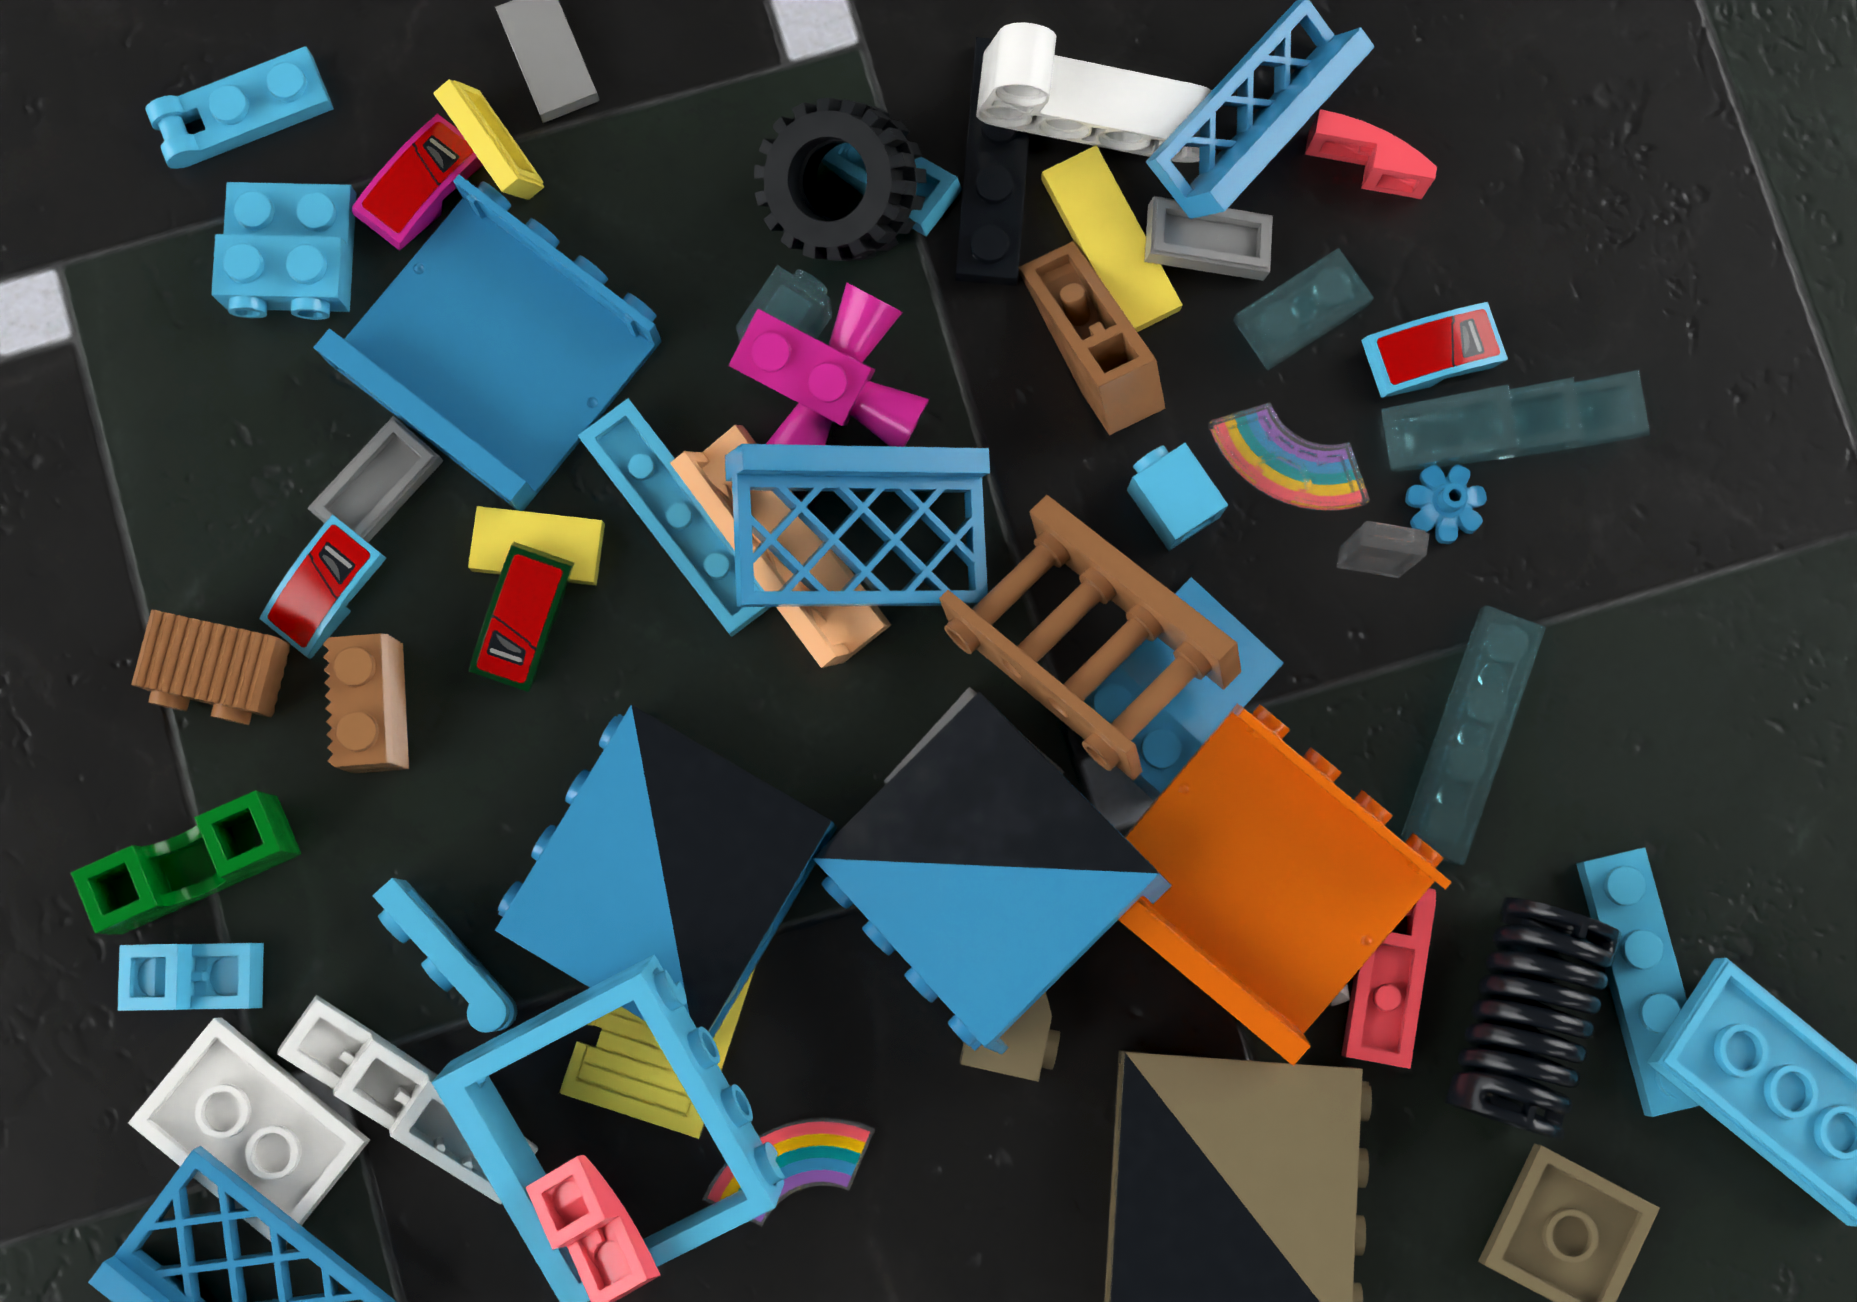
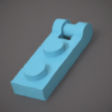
M304 46L180 96L168 95L159 97L147 104L145 109L152 128L160 130L164 142L160 148L167 166L179 169L192 166L331 111L334 108L314 58L307 46ZM201 118L205 130L195 134H188L185 124Z
M391 878L372 895L384 908L378 915V918L385 928L403 944L412 939L427 956L421 963V966L429 977L446 992L455 987L469 1003L467 1019L474 1029L484 1033L501 1031L514 1023L517 1016V1005L513 998L407 880Z

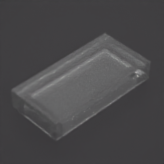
M1366 521L1340 546L1337 568L1400 578L1426 557L1429 534L1425 530Z

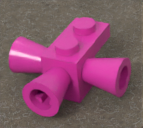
M846 282L828 345L763 310L757 309L728 366L798 402L766 444L826 445L832 421L844 426L848 424L851 416H853L888 446L905 447L929 399L871 382L870 380L875 369L863 363L903 312Z

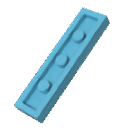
M629 398L577 435L731 637L771 608L737 607L734 549L672 467L670 462L675 458ZM754 578V591H764Z
M1646 848L1634 849L1576 863L1590 917L1608 924L1621 932L1613 964L1605 968L1644 1115L1655 1117L1700 1106L1647 1063L1686 1003L1687 998Z

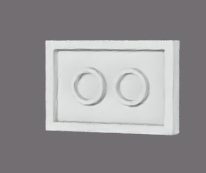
M222 1017L213 1018L128 1122L129 1125L179 1166L183 1164L193 1149L202 1146L301 1226L370 1141L367 1136ZM198 1171L193 1178L219 1198L217 1185ZM234 1199L235 1209L245 1208ZM257 1217L243 1218L271 1242L270 1230L265 1223Z

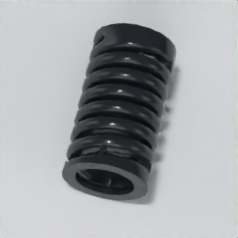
M1506 897L1503 900L1500 913L1502 916L1501 922L1508 925L1500 926L1493 934V943L1498 950L1492 951L1487 956L1485 965L1491 974L1485 975L1480 980L1478 986L1479 992L1484 999H1478L1473 1004L1471 1010L1472 1016L1479 1023L1470 1024L1464 1034L1465 1040L1472 1047H1466L1461 1050L1457 1058L1458 1064L1465 1071L1457 1072L1452 1077L1445 1103L1506 1125L1563 1141L1565 1132L1562 1123L1564 1116L1572 1110V1100L1567 1095L1530 1079L1567 1088H1575L1579 1085L1581 1078L1576 1069L1537 1054L1580 1064L1586 1060L1587 1050L1581 1044L1538 1028L1589 1039L1593 1035L1594 1026L1589 1020L1576 1017L1542 1003L1595 1015L1600 1011L1601 1002L1597 996L1566 987L1543 977L1573 983L1596 991L1606 988L1608 978L1602 971L1572 963L1540 951L1538 948L1552 950L1591 965L1608 968L1613 964L1621 932L1608 924L1569 910L1531 900ZM1498 1095L1508 1097L1526 1104H1523V1106L1521 1107ZM1536 1109L1545 1110L1544 1116L1537 1114Z

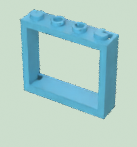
M655 954L451 1060L431 1082L559 1302H588L590 1299L568 1248L563 1247L552 1250L525 1187L545 1176L546 1173L490 1079L489 1075L634 1000L742 1189L644 1238L643 1240L657 1267L774 1209L785 1183L783 1180L785 1176L775 1161L778 1155L777 1150L769 1142L763 1144L751 1124L753 1114L747 1097L736 1084L730 1086L718 1066L720 1055L715 1041L704 1027L696 1028L684 1007L687 999L681 982L678 981L674 984L666 969L663 970Z

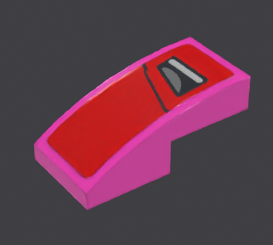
M437 113L377 173L352 206V214L400 251L441 215L442 200L457 188L453 182L459 174L463 178L468 179L483 164L460 131Z

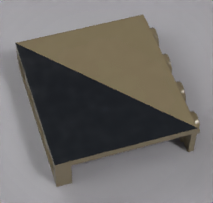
M1119 1050L1104 1302H1363L1361 1283L1353 1282L1355 1255L1363 1256L1366 1245L1365 1218L1363 1215H1356L1357 1189L1366 1188L1369 1176L1368 1151L1366 1148H1359L1360 1121H1369L1372 1107V1090L1369 1082L1362 1081L1363 1069L1352 1066L1334 1067L1295 1064L1293 1066L1290 1063Z

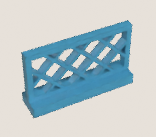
M741 444L725 455L726 481H732L737 607L942 606L939 598L947 590L951 591L966 605H976L988 594L982 477L990 474L989 448ZM750 490L772 491L791 510L770 533L751 515ZM791 491H808V493L799 500ZM821 491H834L853 510L833 532L807 508L808 504ZM853 492L869 493L861 501ZM882 492H895L913 511L894 532L868 508ZM913 492L930 493L921 501ZM942 493H964L965 520L954 532L929 509ZM797 516L823 541L803 565L776 540ZM859 517L884 541L883 545L865 564L839 540ZM919 518L944 542L926 564L900 540ZM752 533L761 541L754 550ZM965 534L967 546L960 540ZM768 548L794 575L779 591H754L753 563ZM829 549L855 573L841 591H828L809 572ZM891 549L916 574L901 591H890L871 572ZM950 550L968 566L969 590H950L932 572ZM801 581L810 591H792V589ZM863 581L872 591L854 590ZM924 582L932 591H915V589Z
M202 1146L191 1151L116 1254L105 1260L88 1282L112 1302H206L200 1296L198 1272L228 1269L232 1302H247L243 1266L274 1263L278 1299L257 1302H346L361 1300L363 1302H397ZM198 1171L217 1185L220 1211L190 1215L187 1186ZM234 1199L245 1208L235 1209ZM174 1206L175 1217L164 1218L170 1208ZM257 1217L265 1223L270 1230L272 1252L241 1256L237 1219ZM222 1221L227 1258L196 1262L191 1225ZM176 1227L181 1264L161 1266L141 1248L154 1230ZM286 1241L296 1249L287 1250ZM309 1258L321 1268L324 1293L293 1297L288 1261ZM174 1275H182L183 1282H181ZM337 1281L348 1290L338 1291Z

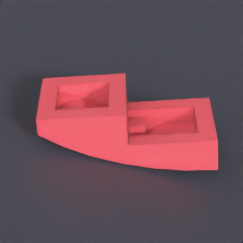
M1319 109L1309 130L1305 155L1365 165L1361 189L1422 200L1435 180L1437 166L1421 152L1391 133L1362 120Z
M585 1155L576 1156L525 1187L552 1250L563 1247L568 1248L591 1302H615L661 1276L649 1249L625 1207L601 1173Z

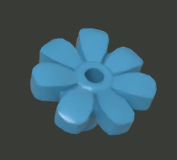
M1432 465L1420 473L1419 479L1422 485L1409 487L1405 497V502L1408 506L1420 508V511L1410 521V525L1416 533L1424 534L1435 527V539L1438 543L1452 544L1458 537V527L1466 534H1472L1480 527L1483 519L1473 509L1484 505L1487 496L1482 486L1467 487L1470 478L1469 469L1461 465H1455L1449 470L1447 477H1445L1439 466Z

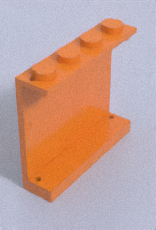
M1237 703L1124 836L1172 886L1154 904L1142 895L1118 920L1294 1066L1311 1047L1304 1033L1434 882L1438 883L1445 890L1452 882L1436 869L1444 858L1416 834L1412 833L1404 842L1390 831L1385 825L1393 815L1371 796L1361 790L1352 799L1335 785V780L1342 772L1322 755L1310 747L1302 757L1282 739L1290 729L1267 709L1259 704L1251 714Z

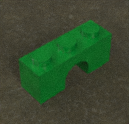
M257 790L194 817L197 826L182 834L151 845H131L70 872L94 932L97 934L123 935L301 855L278 796Z

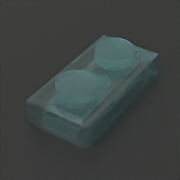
M1338 248L1236 313L1233 321L1266 369L1270 370L1369 306L1374 297Z

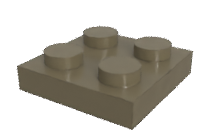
M1534 1143L1478 1262L1553 1302H1616L1660 1207L1546 1147Z

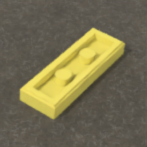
M1095 145L1042 171L1041 180L1075 244L1135 330L1139 332L1179 312L1183 304L1162 265L1144 262L1146 236L1098 146Z

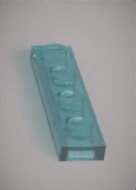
M1488 605L1479 610L1400 837L1402 841L1405 842L1414 833L1444 858L1443 861L1456 866L1465 864L1546 627Z

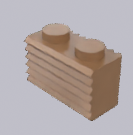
M151 610L131 685L151 691L148 703L186 712L190 700L213 705L211 717L249 725L252 714L271 718L275 713L274 705L278 701V692L281 689V680L284 677V668L287 665L290 644L268 634Z
M382 633L329 637L323 643L329 650L323 657L329 662L324 671L330 675L324 682L330 688L325 697L331 701L325 709L332 714L326 721L332 727L326 735L333 740L327 747L333 753L328 762L336 768L353 774L409 769L403 643L389 636V634Z

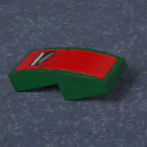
M516 542L512 543L489 604L468 669L469 672L527 692L530 691L535 682L551 628L557 620L574 562Z

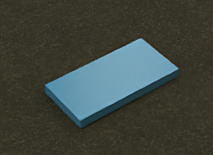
M1714 958L1647 1063L1847 1226L1857 1227V1064L1728 958Z

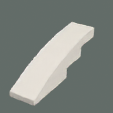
M316 995L278 1048L277 1055L332 1088L335 1097L389 1129L390 1137L501 1205L502 1202L431 1083L438 1075L371 1029ZM525 1138L533 1153L536 1154L538 1147Z

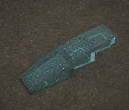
M1639 370L1574 382V377L1514 389H1509L1507 384L1381 409L1392 472L1422 469L1432 465L1441 467L1521 457L1650 436Z

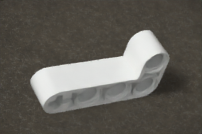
M1011 23L1003 26L984 51L976 116L984 123L996 127L1092 146L1097 145L1102 148L1150 157L1212 90L1198 84L1055 55L1057 36L1054 31L1033 23ZM1200 129L1193 137H1200ZM1184 146L1171 161L1181 163L1199 162L1200 148Z

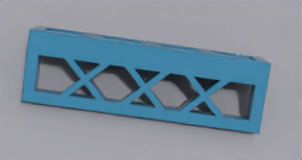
M1296 0L1147 159L1146 163L1190 219L1225 212L1375 46L1361 27L1334 35L1310 0ZM1298 23L1301 24L1317 46L1306 59L1291 58V31ZM1275 49V56L1269 55ZM1259 65L1274 67V94L1269 99L1253 98L1254 70ZM1290 69H1295L1290 76ZM1237 90V96H1231ZM1221 106L1237 107V134L1231 140L1216 139V111ZM1253 109H1259L1253 116ZM1200 129V137H1193ZM1184 146L1200 148L1199 175L1190 185L1171 161ZM1215 149L1221 150L1215 157Z

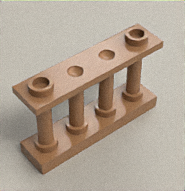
M1046 495L1029 511L1037 537L1034 540L1036 547L972 609L951 591L947 590L939 598L948 620L944 629L953 642L964 652L972 654L975 650H978L1084 739L1082 742L1084 749L1101 767L1111 771L1116 766L1134 781L1143 771L1136 744L1131 740L1194 677L1202 680L1207 676L1224 690L1241 673L1238 644L1054 499ZM1066 564L1080 575L1079 580L1081 584L1018 646L992 626L1053 565L1060 568ZM1111 600L1126 612L1128 621L1062 684L1037 662L1099 602L1107 604ZM1158 637L1174 650L1175 660L1110 724L1087 705L1084 700L1146 639L1154 641Z

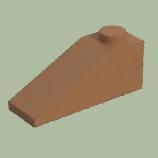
M1074 241L1019 267L1020 275L1082 395L1109 436L1166 409L1156 358Z

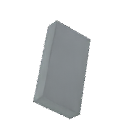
M512 0L495 7L543 123L600 101L559 0Z
M1154 196L1148 204L1144 262L1263 281L1270 273L1273 215L1227 208L1225 212L1190 219L1175 199Z
M392 416L307 509L324 524L333 514L366 542H369L440 466L443 459L397 418Z

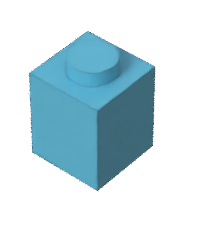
M1183 443L1170 453L1162 445L1133 465L1137 474L1132 477L1127 491L1168 551L1219 519L1228 507L1227 502L1186 443Z

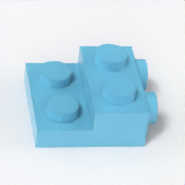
M227 182L223 234H215L211 295L228 309L230 314L243 318H263L267 316V310L291 311V314L296 317L311 320L327 319L330 317V311L350 312L355 216L352 214V206L356 202L357 195L353 187L340 184Z

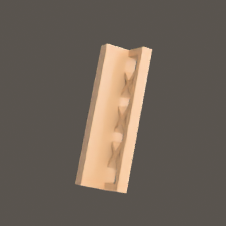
M743 425L731 427L703 452L683 451L670 462L734 551L732 481H726L725 455L741 444H757ZM750 490L751 515L770 533L791 510L772 491ZM798 516L776 539L802 565L823 543ZM752 533L754 550L761 541ZM768 548L753 563L754 578L764 591H779L794 575ZM831 549L809 571L828 591H841L854 576L850 568ZM801 581L792 589V591H810ZM860 583V584L855 588L854 591H866V590L864 589V587H863V586L861 585V583ZM878 606L776 607L821 668L846 662L891 626Z

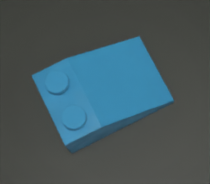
M1192 577L1175 594L1237 642L1241 673L1224 690L1207 676L1202 680L1194 677L1131 740L1136 744L1143 771L1133 782L1153 801L1162 793L1234 706L1238 703L1244 708L1284 664ZM1158 637L1154 641L1146 639L1084 702L1111 724L1175 660L1174 650Z

